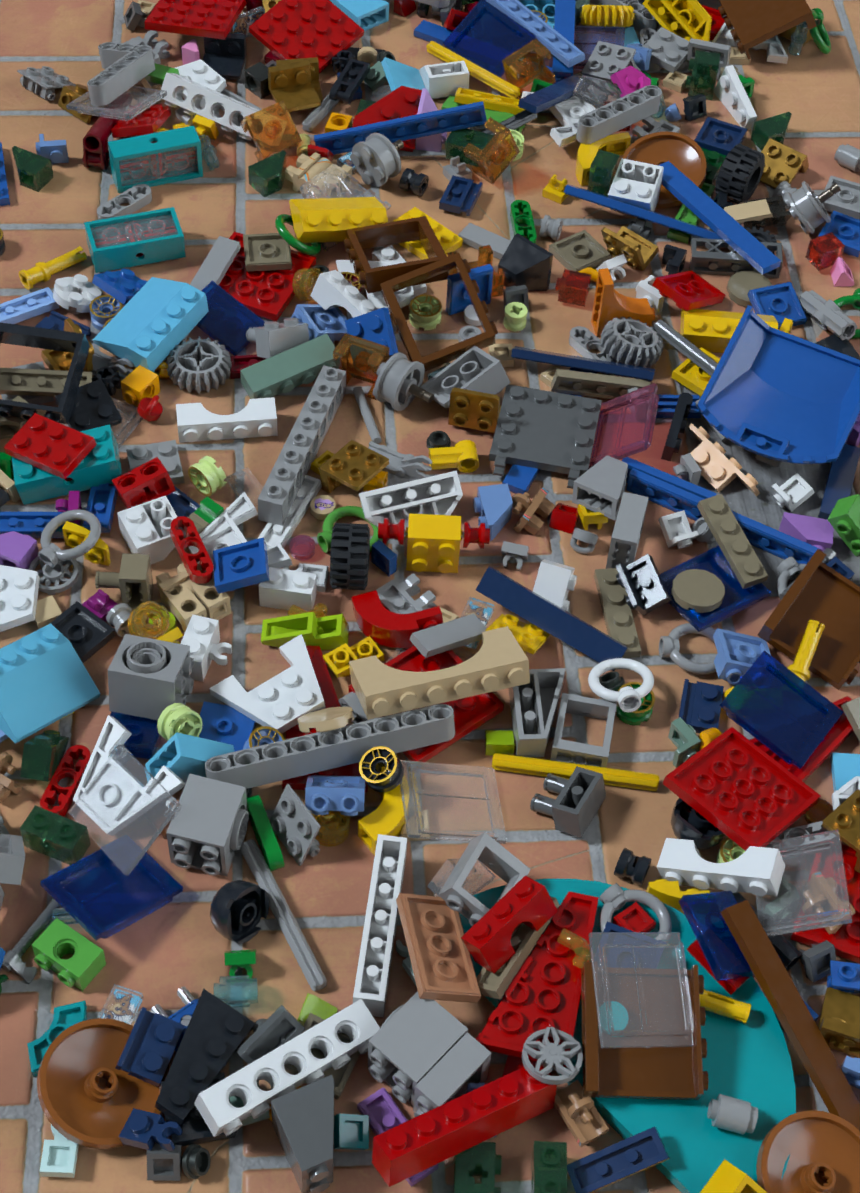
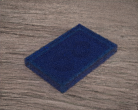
M211 281L202 290L206 294L209 312L196 326L214 340H218V343L224 345L225 349L234 356H237L250 343L246 338L247 330L251 327H262L265 321L214 281Z
M731 890L683 895L679 900V904L716 980L755 976L720 913L725 908L737 904Z

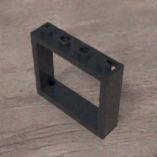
M0 322V344L74 353L58 407L0 399V416L4 418H10L11 416L20 417L28 421L37 413L58 423L68 424L90 349L85 334Z

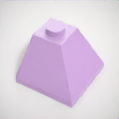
M422 88L417 114L437 111L438 109L428 90ZM448 132L416 138V150L441 152L442 144L447 142Z

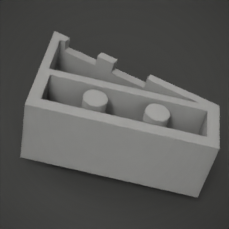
M566 668L529 669L530 683L509 688L516 756L544 757L563 687Z

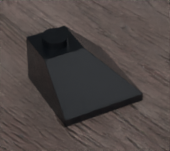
M517 233L514 235L498 264L497 282L506 287L525 285L528 291H547L550 284L553 254Z

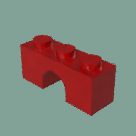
M525 875L461 939L474 961L495 974L515 954L511 945V936L514 929L520 923H523L531 929L538 931L558 910L545 886Z

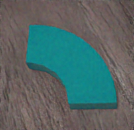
M86 1001L55 1007L54 1019L48 1031L39 1039L27 1043L33 1077L38 1076L41 1061L55 1038L72 1025L87 1020Z

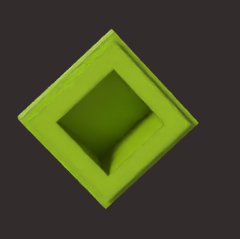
M485 730V755L493 756L495 753L514 754L515 746L512 730Z
M308 993L298 1021L304 1026L310 1013L326 1020L336 1014L338 1008Z

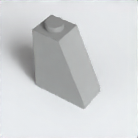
M608 455L574 481L572 503L585 506L586 509L602 513L605 517L616 520L626 487L628 464Z

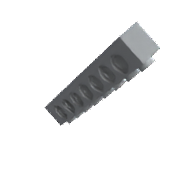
M323 365L258 497V520L283 526L289 510L296 499V495L304 482V477L307 475L311 463L314 461L346 393L345 370Z

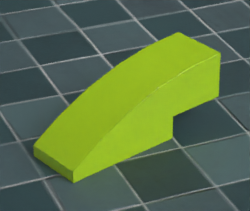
M314 612L265 619L262 623L261 643L279 648L302 634L305 645L320 646L321 650H333L345 643L348 645L349 625L343 614L317 618Z

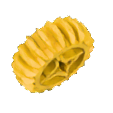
M584 5L580 12L581 24L584 26L630 27L633 25L634 8L627 5Z

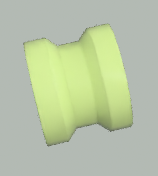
M511 302L505 306L503 324L506 329L516 332L526 327L528 309L524 304Z

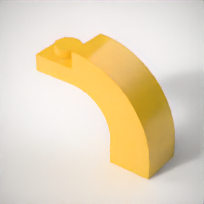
M628 132L608 135L591 144H580L575 174L581 186L601 183L603 172L601 160L622 156L631 141V136Z
M384 766L381 767L382 770L380 771V773L385 770ZM404 776L401 783L393 790L378 792L382 798L379 807L358 821V836L374 856L378 834L399 837L402 827L406 823L408 787Z

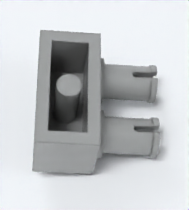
M286 318L284 323L269 321L265 322L262 327L249 328L246 332V338L249 342L256 343L258 357L268 359L308 342V324L298 322V318Z

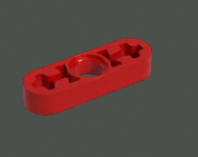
M184 516L173 519L170 525V536L190 579L197 584L208 583L213 578L214 566L194 522ZM182 527L183 530H187L186 538H184L182 530L178 528ZM188 546H195L199 551L196 554H188L184 549ZM200 561L199 565L203 571H206L205 573L197 570V562Z
M74 745L64 754L40 799L41 811L46 819L52 821L59 820L69 810L91 757L87 747ZM80 756H83V759H84V760L79 759L78 762L76 763V765H75L76 771H75V770L73 769V768H74V761H73V759H78ZM65 777L74 779V783L69 787L58 785L59 781ZM58 794L59 806H54L52 809H49V805L55 804Z

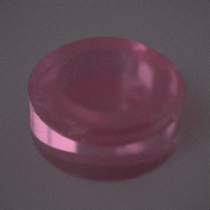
M307 535L295 536L289 543L291 556L302 561L312 558L315 554V541Z

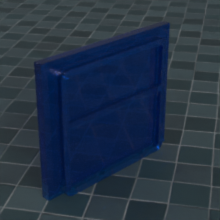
M480 0L442 44L447 49L501 78L536 36L486 0Z
M719 545L660 574L671 599L668 603L698 632L771 595V591L762 583L743 589ZM699 569L716 575L725 587L724 599L719 608L705 613L695 612L696 609L689 608L687 610L682 608L675 602L672 596V584L677 574L685 570Z
M763 651L749 670L740 677V681L719 705L726 710L729 718L784 761L794 764L800 769L818 745L824 741L825 736L843 714L841 709L766 651Z
M129 835L40 882V885L95 940L100 938L106 939L172 902L174 896L183 892V886Z

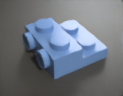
M319 304L296 305L291 318H298V322L308 324L309 341L326 333L332 343L334 341L349 340L345 324L347 319L338 307L325 310Z
M717 628L713 639L718 652L714 659L718 678L732 685L742 683L753 687L755 690L768 689L777 672L767 642L759 637Z
M308 775L305 789V806L308 810H311L312 814L327 815L329 811H341V815L355 816L358 815V812H364L365 780L362 776Z

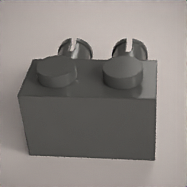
M578 766L569 779L549 773L544 780L543 789L547 792L559 794L557 799L536 793L535 797L531 800L530 808L534 812L537 811L552 816L555 830L582 837L606 798L603 774Z

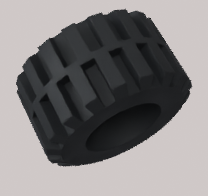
M742 144L735 145L724 159L719 170L715 187L716 194L721 191L727 194V200L736 204L746 203L756 190L765 166L764 154Z
M335 523L332 530L330 555V584L332 589L365 590L368 583L370 529L368 524Z

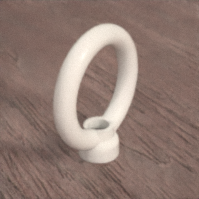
M614 658L597 664L589 673L588 683L590 689L600 698L611 702H618L621 710L624 712H633L641 706V698L645 697L652 690L654 677L650 669L638 661ZM627 669L638 673L643 678V683L636 689L626 686L619 691H613L602 686L599 678L609 670Z

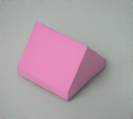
M195 39L181 47L184 65L200 60L199 49Z
M838 257L830 270L834 287H852L855 282L851 269L842 258Z

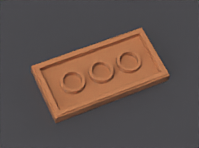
M399 893L396 902L419 998L478 1003L481 993L470 952L461 939L464 935V930L459 912L449 908L446 905V901L441 897Z

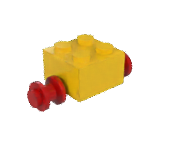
M409 513L408 527L404 529L405 519H400L398 524H391L388 518H384V523H378V538L383 539L384 544H387L389 539H397L399 545H403L404 535L405 538H408L406 571L458 573L462 537L463 548H467L470 543H478L479 548L484 549V544H489L490 528H485V523H481L479 528H471L468 522H464L463 532L461 530V516Z

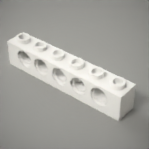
M166 72L158 96L164 99V104L174 108L180 106L184 108V113L192 116L198 114L221 124V129L228 132H233V130L240 132V137L250 141L252 138L259 141L258 144L268 149L271 146H279L287 124L282 119L175 73ZM184 90L187 92L185 101L182 99V92ZM202 98L206 101L204 109L200 105ZM221 106H223L225 109V114L223 117H221L219 114V109ZM240 114L244 118L242 125L238 123V116ZM259 122L263 126V130L260 134L257 131V124Z
M378 834L353 993V1003L362 999L372 1016L384 1017L399 911L396 899L402 890L407 854V838Z
M360 999L198 1094L194 1104L214 1137L222 1132L226 1136L230 1135L243 1125L242 1120L251 1115L256 1119L270 1109L269 1104H271V1100L297 1090L296 1088L304 1083L308 1085L322 1079L325 1076L324 1071L332 1066L334 1070L343 1067L351 1060L349 1056L357 1051L361 1055L368 1052V1042L379 1031L380 1027L363 1000ZM337 1033H345L349 1036L351 1042H342L338 1038ZM311 1049H320L324 1053L325 1058L318 1059L314 1057ZM284 1065H294L298 1070V1074L291 1075L287 1073ZM256 1081H267L271 1086V1090H261L257 1086ZM237 1096L241 1098L244 1106L241 1108L232 1106L229 1102V1097Z

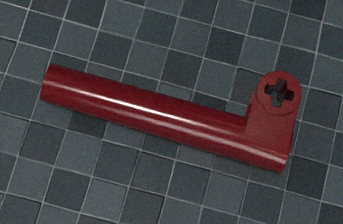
M124 92L108 105L83 138L84 167L94 166L101 167L102 170L108 169L110 161L108 138L112 133L111 129L117 124V121L122 119L132 104V97L128 92Z

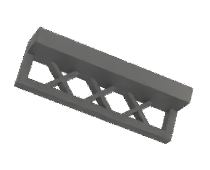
M691 239L689 271L692 270L696 274L729 276L742 271L760 273L722 239ZM761 242L767 249L776 251V257L781 260L780 267L763 275L766 278H779L783 264L782 243ZM696 246H703L709 250L697 251ZM728 248L731 252L725 253L719 249Z

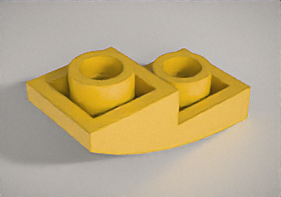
M66 521L62 528L65 545L71 548L83 543L90 534V530ZM99 537L95 546L84 554V558L94 564L99 563L109 566L111 561L108 545Z
M370 636L351 647L345 643L323 655V659L337 678L350 675L349 661L375 655L381 662L385 660L383 652Z
M658 879L654 882H649L646 891L657 897L662 903L677 909L683 914L707 915L711 903L710 890L700 891L699 889L691 888L680 891L678 881Z

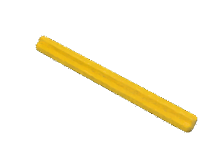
M430 41L427 44V52L447 63L465 61L470 76L510 98L517 99L520 96L519 87L434 41Z
M495 753L492 758V769L546 777L551 773L555 776L569 779L578 766L603 774L604 784L652 791H656L659 787L660 779L657 774Z

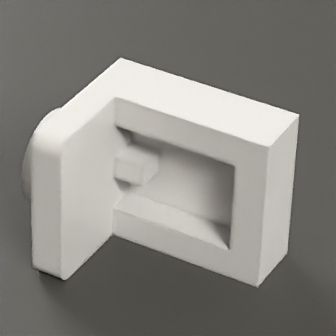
M650 275L645 280H641L636 286V298H647L650 307H653L655 310V315H658L662 311L665 297L659 293L658 289L652 286L655 277Z
M798 473L780 487L776 483L772 485L775 494L772 496L781 508L786 506L791 512L814 494L813 488Z
M684 510L662 516L658 519L668 548L676 545L678 549L688 547L693 544L692 540L699 536L698 531H691Z

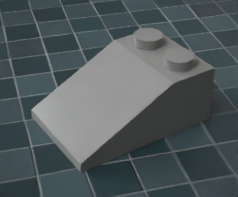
M474 345L424 383L421 388L434 394L433 400L448 408L450 406L452 388L495 395L510 384V381L501 362Z

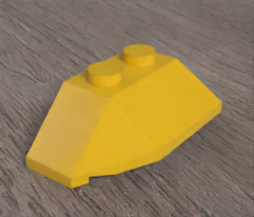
M645 0L642 3L658 23L670 32L688 41L691 38L709 41L712 17L697 0Z

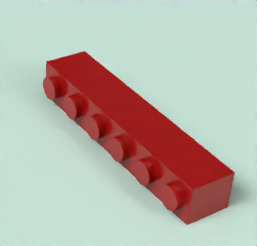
M537 1061L531 1063L534 1066V1068L536 1066ZM542 1065L540 1066L539 1071H541L542 1069H544V1067H543ZM522 1067L374 1136L372 1164L387 1185L391 1187L554 1108L557 1085L546 1084L536 1080L527 1072L525 1067Z

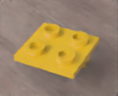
M501 614L485 630L508 626L524 653L528 652L533 655L550 637L548 632L534 624L519 621L518 617L511 614Z

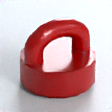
M155 395L153 398L146 397L140 401L137 407L140 417L147 421H157L160 418L163 407L158 402V395Z

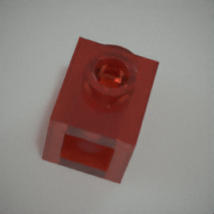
M831 232L810 240L806 258L820 271L833 266L838 257L842 258L845 245Z
M565 269L562 278L558 277L555 291L559 292L558 301L585 307L590 289L591 274Z

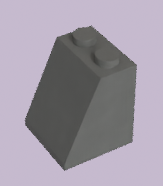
M332 1074L271 1100L272 1125L302 1193H320L326 1190L330 1183L333 1182L334 1079Z

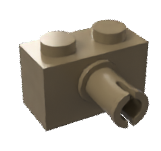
M122 553L120 573L96 571V588H119L122 603L128 604L132 611L141 606L151 607L154 586L150 555ZM145 609L146 613H150L151 610Z

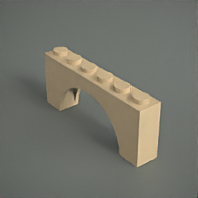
M506 626L482 632L483 645L480 650L470 659L449 668L427 672L403 671L385 665L376 655L349 661L352 686L367 719L370 720L530 683L529 659L509 627Z

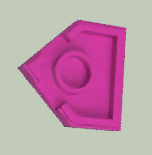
M631 65L610 76L613 84L617 83L622 93L620 97L651 85V79Z

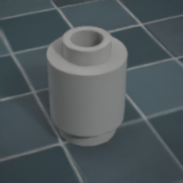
M849 144L840 145L834 159L841 166L854 172L860 171V149Z
M719 1094L716 1099H711L707 1118L712 1119L713 1127L742 1135L745 1132L752 1134L758 1119V1108L751 1106V1103L748 1101Z

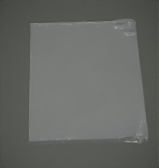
M118 744L108 755V760L68 813L123 874L128 876L169 821L175 818L182 805L123 744Z

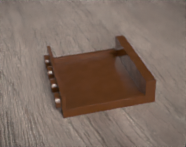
M719 0L721 4L718 7L722 18H725L724 21L728 30L732 29L730 32L734 42L739 41L736 44L740 53H745L748 60L751 59L748 49L798 24L805 22L809 30L816 27L812 11L806 0Z
M817 549L757 636L794 660L808 621H819L818 626L821 623L824 624L825 629L822 632L808 670L839 690L845 682L850 685L858 673L854 668L860 663V587L824 564L822 561L826 554Z
M597 962L583 963L581 969L583 1097L699 1100L703 1096L704 1091L708 1090V1072L703 1071L702 1058L707 1056V1042L705 1038H701V1026H705L706 1015L705 1007L700 1006L699 994L704 993L703 975H698V965H693L690 970L601 968L597 967ZM609 1001L620 1003L628 1013V1023L625 1029L620 1034L614 1036L606 1035L598 1029V1009L602 1004Z

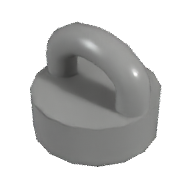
M703 517L697 519L691 528L692 532L698 531L699 536L695 539L699 542L712 544L715 538Z
M574 528L570 545L574 551L580 554L591 553L597 543L598 535L580 528ZM577 540L589 543L588 547L578 546Z

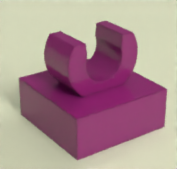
M69 491L68 500H56V510L58 512L82 510L80 491ZM81 520L70 521L81 526Z
M99 589L82 605L106 622L108 612L118 604L109 598L108 594Z

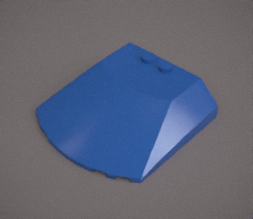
M748 305L697 407L706 420L719 433L731 442L757 455L797 464L837 461L860 415V360L772 328L754 313L752 306Z

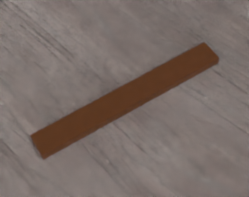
M748 900L725 908L720 912L829 1113L845 1119L860 1131V1102Z

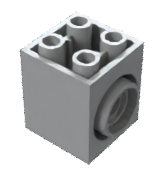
M125 634L108 668L109 711L158 720L162 711L167 706L173 703L186 705V695L192 693L194 679L190 678L194 665V658H190V646Z
M189 774L166 832L170 862L184 869L194 868L213 876L218 874L227 876L235 852L240 849L247 831L249 813L247 810L246 787Z
M417 991L404 1005L399 1006L388 1016L379 1031L369 1040L368 1071L375 1080L380 1083L384 1081L392 1088V1093L400 1102H408L414 1107L415 1086L468 1032V1028L435 1000L420 999Z

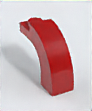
M377 590L351 597L354 616L361 631L367 637L370 636L374 642L387 647L411 648L414 646L410 641L412 633L443 623L442 612L439 606L410 614H398L387 610L382 605Z

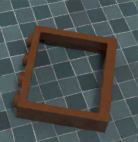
M426 216L347 229V238L343 240L350 263H353L355 274H358L360 285L364 284L368 294L380 292V284L447 257ZM419 240L428 259L371 268L363 249ZM449 271L414 285L448 280Z
M459 253L380 284L381 293L410 361L421 362L424 365L425 372L456 360L474 345L483 349L496 344L495 335L498 334L494 321L489 322L486 315L489 313L488 307L484 300L480 301L478 293H480L478 284L475 279H470L468 274L471 272L466 259L462 260ZM457 268L484 333L421 357L394 292Z

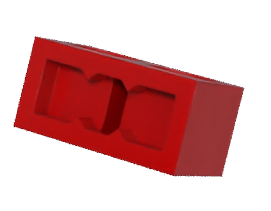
M158 457L112 480L120 499L127 509L165 495L167 496L176 491L168 471Z

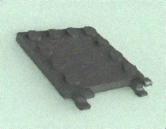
M508 384L505 389L489 454V461H495L493 475L503 476L506 464L526 466L569 474L567 488L573 489L574 481L589 470L602 400Z

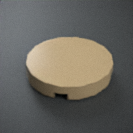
M331 707L307 713L297 720L300 731L309 733V728H316V732L339 729L355 719L351 707Z

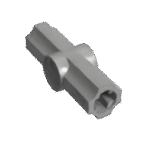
M813 290L805 291L800 296L803 310L811 315L823 330H830L841 340H849L855 335L856 323L843 314L841 309L832 300L826 301Z

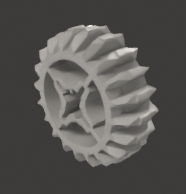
M624 317L619 319L613 318L612 321H608L601 333L600 346L604 348L603 352L609 354V358L616 359L617 363L621 362L627 365L647 368L656 364L663 352L664 346L660 333L654 331V327H649L647 323H642L639 319L633 320L631 317L628 319Z
M200 336L197 340H192L189 337L188 342L181 340L180 345H176L175 349L169 352L166 361L168 364V376H170L169 379L172 380L173 385H178L180 390L187 388L189 393L196 390L198 394L201 390H206L209 393L210 388L217 390L219 385H225L226 379H229L232 363L229 351L225 349L224 345H220L218 340L211 342L209 337L201 340Z

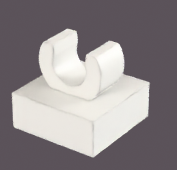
M622 254L606 260L596 270L608 268L613 282L616 280L614 273L621 280L626 276V272L622 268L627 263L626 258Z

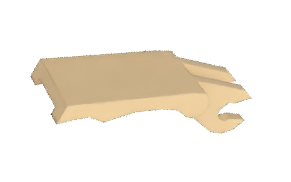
M766 199L724 208L739 224L773 217Z

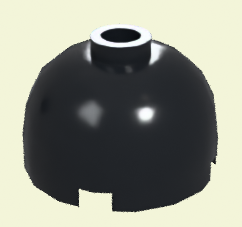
M681 798L676 801L672 811L671 826L678 839L694 840L698 850L709 849L720 843L725 836L723 832Z
M243 880L226 883L217 891L211 903L210 918L214 928L225 938L242 944L250 941L261 929L256 927L261 917L267 918L269 911L268 893L260 888L259 885Z

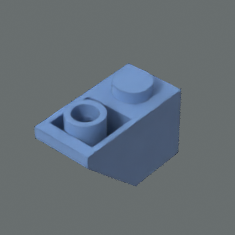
M508 483L478 487L477 497L473 498L475 513L479 512L480 515L478 517V525L480 526L481 523H485V528H490V541L496 537L511 519L513 501Z

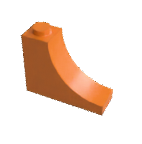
M608 268L599 269L591 318L596 336L601 337L605 325L608 321H612L613 318L619 319L624 317L628 319L631 317L633 320L639 319L640 322L647 323V326L651 327L652 321H655V310L653 307H650L648 299L630 298L620 294L614 289V283Z

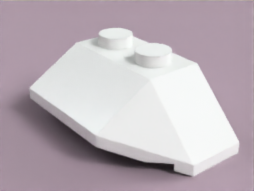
M457 470L359 493L364 517L367 521L378 528V523H384V518H388L391 524H398L400 519H405L404 529L408 527L409 513L451 515L463 496Z

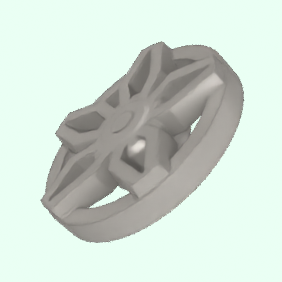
M38 556L29 566V570L34 571L40 564L42 570L37 572L39 577H43L39 581V591L48 593V595H55L69 589L77 583L79 576L78 564L75 559L60 560L54 568H51L46 564L44 565V562ZM71 565L74 567V573L69 571Z
M546 1027V1029L534 1032L526 1039L522 1050V1062L527 1072L536 1080L551 1085L564 1084L574 1079L581 1069L583 1061L581 1045L568 1033L557 1030L554 1027ZM548 1037H553L554 1043H550ZM543 1038L542 1043L540 1041H536L538 1039ZM560 1039L564 1041L561 1045H559ZM572 1048L570 1051H565L564 1049ZM528 1054L534 1059H538L535 1068L529 1061ZM576 1055L577 1063L574 1067L570 1059ZM542 1065V1066L544 1067V1069H542L541 1071H539L540 1066ZM556 1070V1072H558V1073H560V1074H562V1075H560V1076H550V1075H547V1074H549L550 1072Z

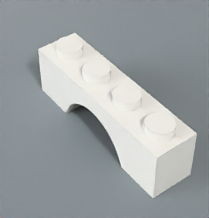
M336 270L320 273L310 295L323 309L328 310L342 306L348 310L353 318L377 310L372 302L368 301L356 287L352 286ZM392 323L393 331L395 334L397 327Z
M275 397L250 399L244 409L231 415L211 413L201 403L176 404L179 443L278 436Z
M666 838L657 869L662 879L678 881L679 886H692L701 890L709 888L719 889L729 893L746 892L757 896H777L785 863L779 849L749 846L741 856L732 861L712 863L701 858L694 840Z

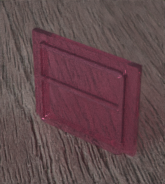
M656 383L601 404L589 469L607 455L620 460L645 451L650 447L659 402L657 394L658 385Z

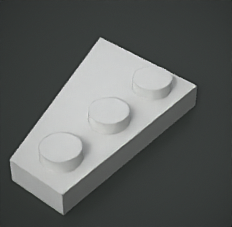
M726 66L713 92L740 127L750 129L757 115L734 66Z

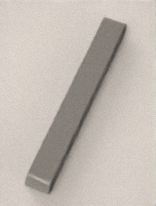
M437 704L347 725L331 731L312 733L214 756L205 763L206 777L244 786L246 789L358 763L362 756L373 747H388L396 754L446 742L455 736L454 711L447 704Z

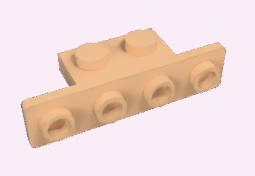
M692 423L688 426L693 435L701 442L690 454L702 470L701 476L718 493L737 477L756 497L760 494L756 488L758 484L756 479L750 473L744 475L740 471L742 466L733 457L728 459L724 455L726 453L725 449L717 441L712 444L708 440L711 436L703 427L700 426L697 429Z

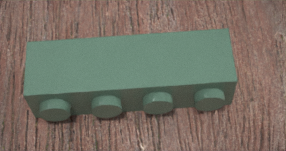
M326 333L240 370L241 384L250 399L271 398L281 393H288L299 385L313 382L318 377L323 365L339 369L340 354Z

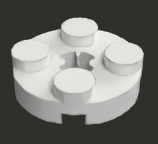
M76 274L74 277H64L55 280L53 298L57 304L65 309H69V306L77 308L76 312H90L89 305L91 301L101 296V291L89 282L88 278L84 275Z

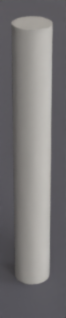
M357 386L353 389V393L370 438L374 443L380 444L382 439L362 387Z

